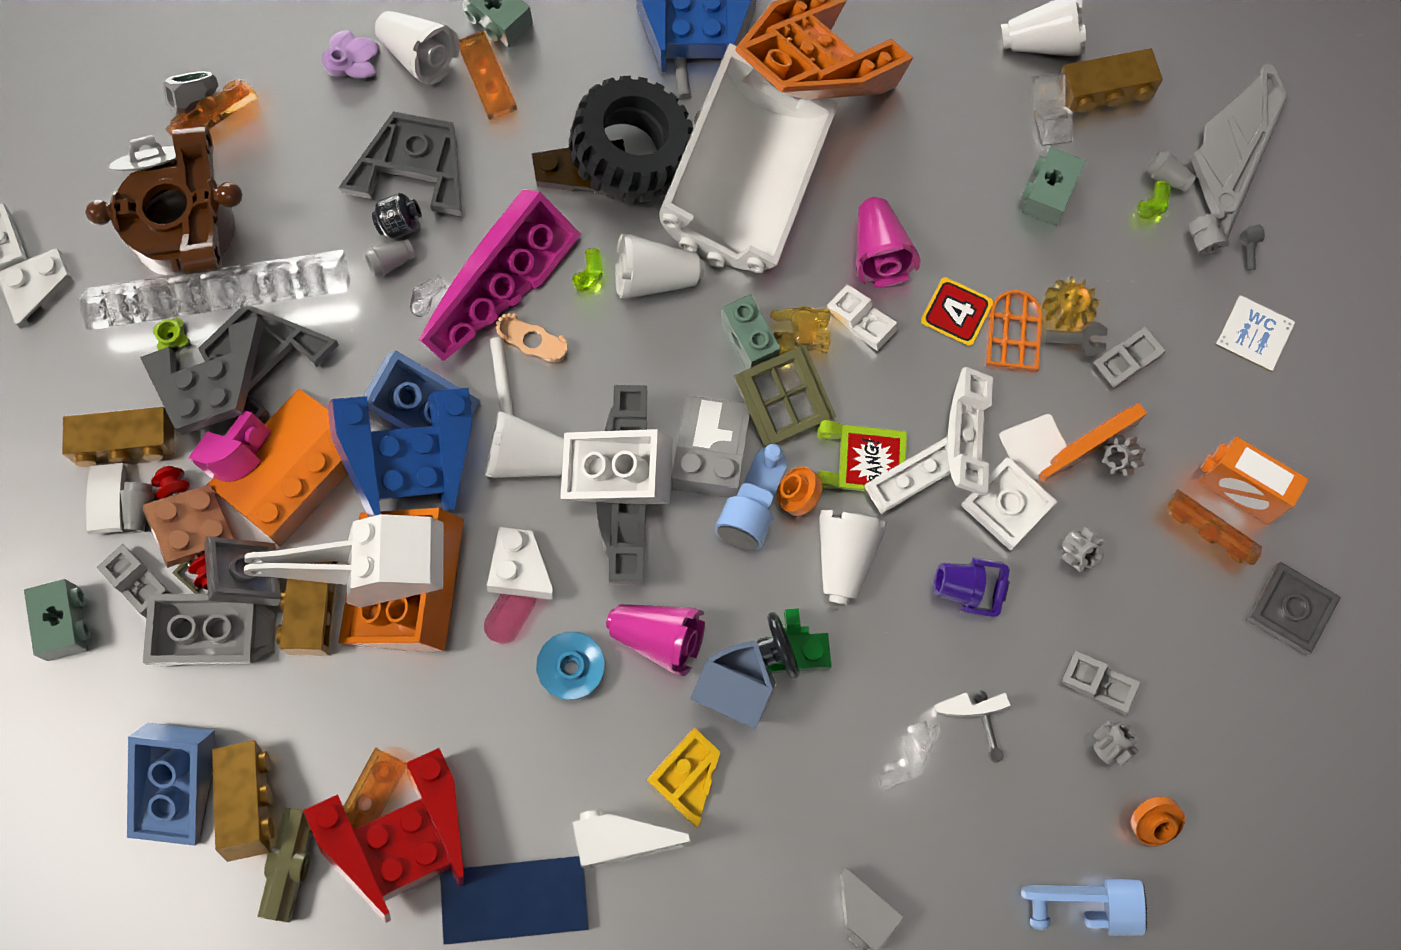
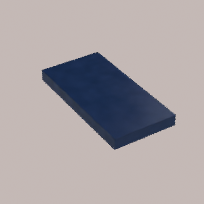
M579 856L463 868L464 885L458 887L451 869L440 874L443 945L589 930L585 870L581 867Z

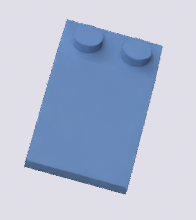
M394 350L386 354L364 396H367L369 418L389 430L432 426L428 396L435 390L460 388ZM469 394L473 415L480 400Z
M146 723L128 736L127 838L192 846L198 844L213 772L212 749H215V730Z

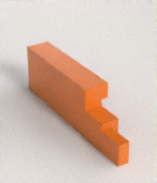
M1140 403L1123 410L1063 448L1050 461L1051 465L1041 471L1038 475L1042 482H1045L1066 468L1075 466L1103 448V445L1111 443L1114 436L1123 435L1136 427L1147 415L1146 411Z

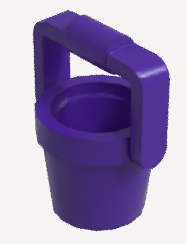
M972 557L970 564L940 563L934 577V594L937 597L962 603L961 611L996 617L1001 613L1003 602L1006 601L1010 583L1008 581L1010 569L1003 562ZM984 566L1000 568L992 596L993 603L991 609L978 607L983 599L986 586Z

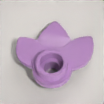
M350 30L338 32L330 39V49H327L322 55V64L330 75L342 77L348 74L354 78L363 79L376 74L375 68L369 61L378 53V43L369 38L359 37L355 39Z

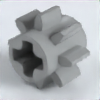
M1123 435L1114 436V444L1103 445L1106 452L1102 462L1107 463L1111 468V474L1122 471L1124 476L1134 474L1133 467L1138 468L1145 465L1141 460L1146 448H1141L1136 443V436L1126 440Z
M1087 527L1082 532L1072 531L1062 543L1063 549L1066 552L1062 559L1079 572H1082L1084 567L1094 568L1103 559L1104 551L1100 546L1105 541Z
M1109 720L1093 734L1098 740L1094 744V750L1108 764H1113L1117 761L1120 766H1123L1139 752L1134 747L1138 742L1136 733L1123 722H1118L1114 725Z

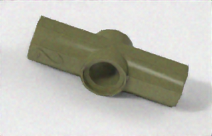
M284 808L276 844L271 847L265 862L264 875L267 880L257 917L291 922L299 886L306 879L311 858L308 849L312 831L303 810Z

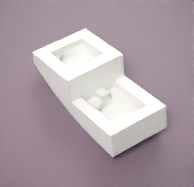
M848 284L827 305V309L835 318L877 351L898 330V323L874 308L870 298Z
M124 463L94 465L89 468L86 491V531L89 535L123 531L124 523L120 490H124V483L126 482L128 472Z
M966 692L934 705L938 715L960 718L990 715L1010 709L1011 707L1006 693L972 705Z

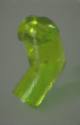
M1156 182L1154 184L1153 198L1147 199L1146 202L1143 199L1137 204V214L1140 218L1152 220L1167 211L1170 194L1169 182Z
M590 248L585 251L587 268L584 271H579L578 275L575 273L572 277V284L578 291H590L603 277L601 254L597 248Z

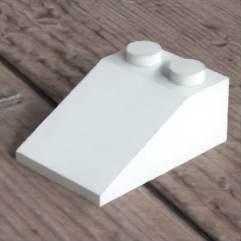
M658 429L564 433L561 499L622 504H670L673 437Z
M601 809L581 813V820L573 822L581 867L585 869L690 846L689 834L612 814L603 815Z

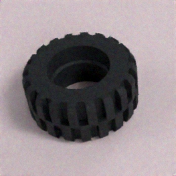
M620 76L619 80L616 81L614 77L603 80L602 86L595 84L589 89L588 95H584L579 102L570 130L569 149L572 151L570 158L575 167L579 166L577 173L584 181L588 179L591 182L590 187L596 192L599 190L606 192L605 197L613 200L615 197L623 198L622 202L633 203L634 199L639 198V202L650 201L653 195L655 197L664 195L671 185L693 132L692 121L687 119L689 113L683 104L679 106V98L672 92L668 94L664 91L665 87L658 82L655 85L647 82L648 78L638 77V80L631 79V76ZM616 124L635 126L650 136L657 151L648 155L626 153L609 140L604 129Z

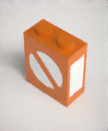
M1235 436L1227 445L1222 442L1214 453H1210L1200 467V470L1204 473L1198 483L1269 525L1294 507L1309 479Z

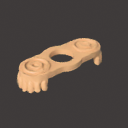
M515 313L503 314L502 317L498 318L499 321L496 322L498 335L505 342L518 347L525 355L537 356L551 363H558L566 357L568 343L563 335H560L559 338L547 333L541 326L530 325L519 320ZM535 332L541 335V344L536 348L525 346L524 338L527 334Z

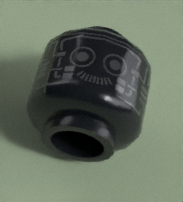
M402 193L378 201L375 205V211L372 212V220L378 233L381 236L386 235L392 240L415 232L419 225L418 218L422 217L417 201L415 199L410 200Z

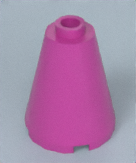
M878 197L868 198L858 209L857 276L863 284L866 285V280L873 282L874 287L878 288L890 287L905 282L910 278L909 273L914 268L916 272L920 268L921 260L919 253L888 201Z
M619 604L616 609H612L609 612L606 628L609 629V634L612 638L673 674L685 676L692 668L687 666L690 657L697 658L701 648L705 621L699 620V616L704 615V611L690 607Z

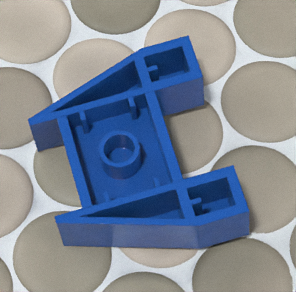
M636 0V6L661 72H666V58H723L730 43L737 46L745 37L756 9V0Z
M469 388L435 390L428 396L432 426L371 432L367 396L332 399L327 404L331 439L368 517L381 514L379 501L438 494H440L441 509L445 511L455 509L472 426Z

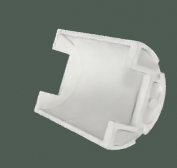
M730 43L664 199L659 217L665 230L679 242L678 246L680 249L706 258V261L715 267L721 268L726 265L733 268L750 270L755 273H763L765 269L775 267L779 261L838 103L829 98L797 100L788 94L782 93L774 86L750 74L754 67L735 51L737 46Z

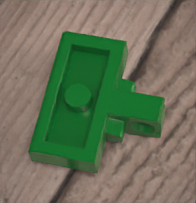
M799 608L785 609L784 629L794 652L799 671L831 668L828 633L809 634V626H801ZM782 661L769 666L772 673L786 672Z

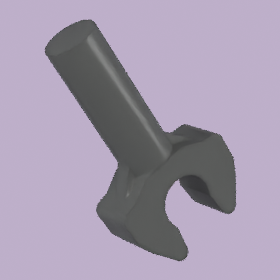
M1089 321L1086 328L1081 331L1046 330L1045 343L1079 344L1085 350L1086 356H1096L1106 351V343L1092 342L1089 338L1093 335L1106 336L1108 328L1099 322Z

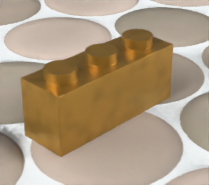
M1149 48L1063 65L1056 82L1066 112L1078 111L1082 113L1090 111L1095 107L1105 105L1114 107L1126 101L1136 99L1137 101H1145L1155 95L1163 78L1153 49Z
M164 407L63 416L62 455L76 466L90 467L96 465V462L104 461L128 463L130 459L134 458L160 460L164 455L175 454L174 426Z
M338 561L299 564H338ZM287 579L286 591L281 592L280 601L283 620L282 624L278 625L276 631V642L280 645L282 651L288 655L329 656L336 584Z
M255 740L212 749L215 850L226 862L270 853V839L274 838V825L271 817H268V805H272L273 802L271 787L266 781V773L271 771L268 752L262 751Z

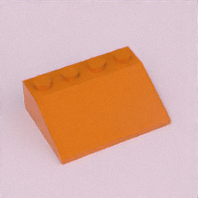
M300 389L264 424L272 432L255 454L261 460L259 465L249 474L238 480L225 482L213 478L207 484H210L218 495L280 547L348 475L331 439L328 409Z
M441 508L380 511L383 515L432 517L444 523L443 589L361 608L346 603V593L338 644L416 652H445L464 519ZM361 512L359 515V520L369 518L366 512Z

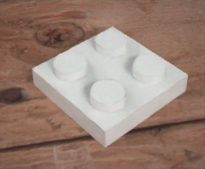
M1006 457L989 475L988 494L981 495L972 492L963 501L961 506L1011 551L1058 501L1010 458Z

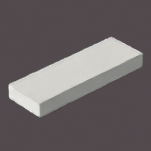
M948 437L866 483L864 488L881 514L951 474L948 461Z

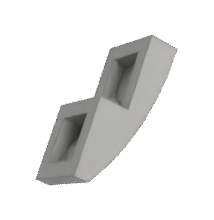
M1145 326L1125 342L1117 344L1094 361L1093 364L1110 385L1115 388L1165 354L1166 350Z
M124 544L120 545L97 566L98 570L112 586L120 591L145 618H147L149 594H171L159 579Z
M1078 651L1074 652L1062 679V683L1071 689L1127 716L1141 683L1109 669L1108 664Z

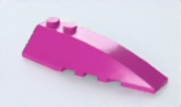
M522 189L457 274L433 312L419 341L440 360L445 361L473 339L476 335L475 333L481 328L499 318L498 315L505 309L516 305L522 300V296L532 288L540 286L580 237L581 233L540 191Z

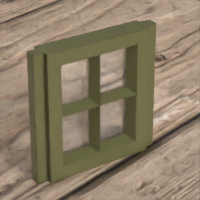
M802 345L733 375L764 448L814 427L823 420L836 417L806 345Z

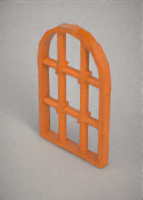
M1021 290L1006 291L1000 294L993 302L989 313L986 366L1037 372L1039 370L1041 327L1043 323L1041 306L1036 298ZM1018 295L1024 297L1022 315H1014L1012 311L1010 312L1011 296ZM1006 297L1005 313L994 312L996 304ZM1028 301L1037 310V317L1029 316ZM994 317L1003 318V338L992 337ZM1009 319L1020 320V323H1022L1021 340H1012L1010 336L1008 337ZM1027 321L1037 322L1036 342H1029L1026 339ZM992 342L1001 343V362L991 361ZM1008 344L1018 345V348H1020L1019 364L1006 363ZM1025 346L1036 347L1034 366L1024 365Z

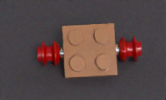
M174 466L162 467L156 471L155 476L151 479L152 486L161 487L156 492V496L160 500L144 504V514L166 567L169 568L195 559L188 567L190 574L198 575L193 584L195 587L208 590L204 542L208 536L234 538L210 484L188 491L190 488L189 482L181 480L185 474L182 468Z

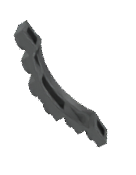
M614 385L613 407L609 412L604 431L647 430V385ZM596 502L600 538L603 548L609 557V583L644 584L646 504Z

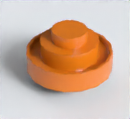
M806 466L790 470L783 477L777 490V502L780 508L793 516H801L813 509L819 501L823 489L819 474Z
M1158 796L1148 799L1137 807L1131 817V829L1139 841L1147 846L1167 844L1180 834L1185 824L1183 811L1176 801L1169 797Z

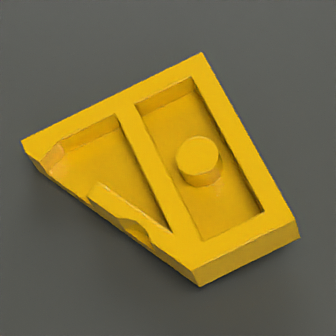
M692 728L646 779L695 827H698L701 823L702 811L710 791L711 779L717 766L720 751L696 728Z

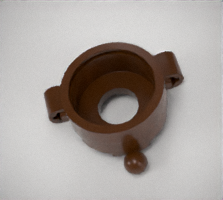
M206 125L173 130L172 139L177 163L171 161L147 170L133 172L122 182L117 192L112 193L110 203L103 200H95L86 206L85 213L87 219L99 226L108 224L111 220L114 229L121 239L147 268L162 275L179 277L221 270V257L230 246L235 230V218L232 207L237 206L242 201L243 194L241 188L233 182H225L218 186L214 180L213 141L210 130ZM174 190L183 192L186 195V209L182 216L174 222L156 224L148 220L146 208L161 195Z

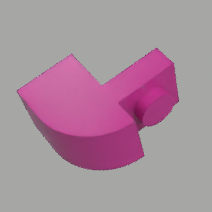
M244 410L243 414L237 418L225 436L207 431L188 459L209 477L225 482L235 481L246 476L259 465L261 460L255 454L272 431L252 412Z

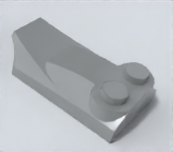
M149 594L143 663L164 667L189 664L252 663L274 650L276 613L265 605L209 601L208 594Z

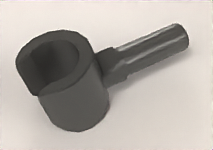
M1260 224L1249 226L1240 235L1241 243L1246 245L1247 270L1256 269L1255 243L1263 242L1265 237L1264 229Z

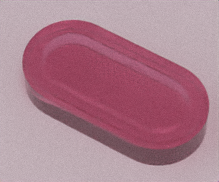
M500 594L484 621V631L487 637L493 643L500 645L512 642L532 612L537 598Z

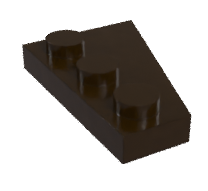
M623 139L611 141L617 148L626 152ZM569 147L531 153L537 187L575 191L576 189L594 191L596 195L606 196V192L602 190L596 192L590 187L591 182L588 179L584 181L577 173L579 166L575 167L570 158L572 151Z

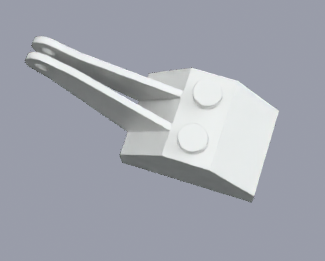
M380 514L353 521L349 540L277 551L245 554V562L249 564L244 566V573L249 576L277 577L347 585L346 603L359 608L443 589L444 523L432 517ZM331 561H348V565H341V564H299V563H315V562H331Z

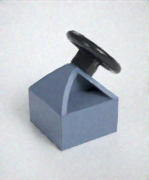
M770 612L767 616L772 634L771 638L764 637L757 640V642L738 643L719 651L707 659L690 699L756 729L776 686V681L769 666L782 661L790 678L796 679L799 676L798 664L779 616L775 612Z

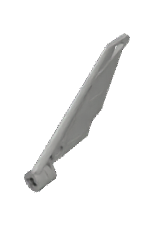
M1266 64L1260 71V77L1204 126L1203 146L1191 157V162L1211 214L1200 216L1188 224V229L1192 239H1194L1198 254L1201 256L1215 253L1230 244L1228 237L1287 100L1285 88L1275 66L1272 64ZM1267 78H1271L1275 89L1267 97Z

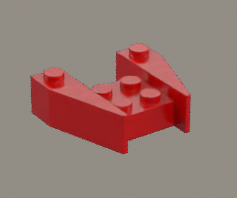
M440 748L406 762L407 775L417 794L418 800L353 830L338 794L303 810L320 853L386 923L391 921V917L385 901L451 869L458 887L464 885L454 778Z

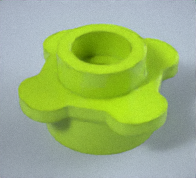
M164 319L153 327V334L158 340V350L167 347H185L189 343V337L185 335L183 330L185 323L182 319ZM173 333V337L169 338L168 335Z

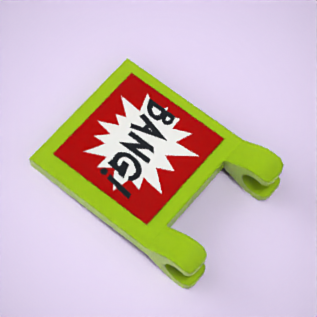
M823 420L818 427V438L825 440L841 439L839 474L824 470L817 473L822 480L823 489L867 492L864 488L866 483L906 461L907 431L843 425L829 420Z

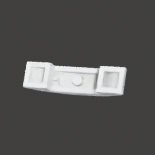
M965 367L962 369L958 379L950 411L947 443L948 461L955 486L986 495L988 494L989 463L982 461L984 410L992 405L993 377Z

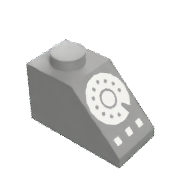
M845 869L839 877L844 926L851 933L848 940L859 950H867L868 948L870 950H879L904 917L849 869Z

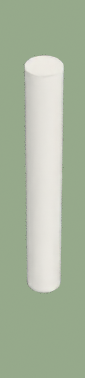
M495 337L490 339L500 412H506L514 416L503 339Z

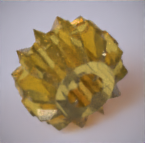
M1073 276L1069 277L1066 283L1061 279L1055 281L1053 287L1047 289L1045 293L1046 299L1042 304V309L1048 311L1046 321L1055 319L1057 321L1055 328L1059 329L1062 325H1065L1067 331H1073L1075 327L1080 330L1086 328L1087 323L1093 321L1097 315L1095 309L1099 305V300L1093 298L1095 288L1086 289V280L1084 279L1077 284Z

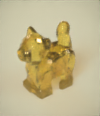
M800 306L782 311L774 309L770 312V317L775 321L791 320L793 333L786 331L773 332L781 348L780 355L802 345H806L808 351L819 350L822 354L828 353L830 331L821 332L817 328L827 329L828 324H830V309Z

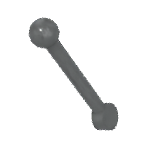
M977 691L974 699L977 703L987 700L988 696L984 691ZM989 715L982 716L991 748L988 754L989 759L994 763L1000 762L1004 754L997 747Z

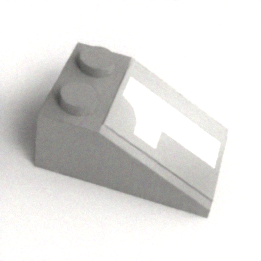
M687 395L672 471V490L726 498L738 495L750 416L745 403Z

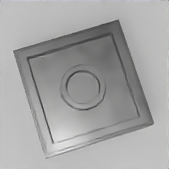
M207 537L204 542L209 601L278 606L281 601L279 578L249 576L244 573V566L249 564L245 562V554L250 552L276 551L275 543Z
M1279 562L1271 572L1246 620L1303 654L1310 655L1341 597L1284 563Z

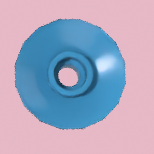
M563 632L551 637L542 646L537 656L536 672L541 685L551 695L562 700H577L589 695L599 686L604 675L605 659L600 646L591 637L580 632ZM569 662L577 663L578 669L575 673H567L565 671V667Z

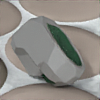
M192 72L172 76L162 83L166 102L170 110L175 114L203 108L206 100L212 98V95L219 86L216 77L210 72Z

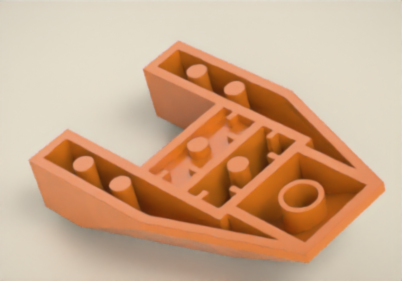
M847 0L774 1L735 49L743 59L779 91L804 100L880 95L898 85L913 60V57L893 39H889L857 54L831 30Z

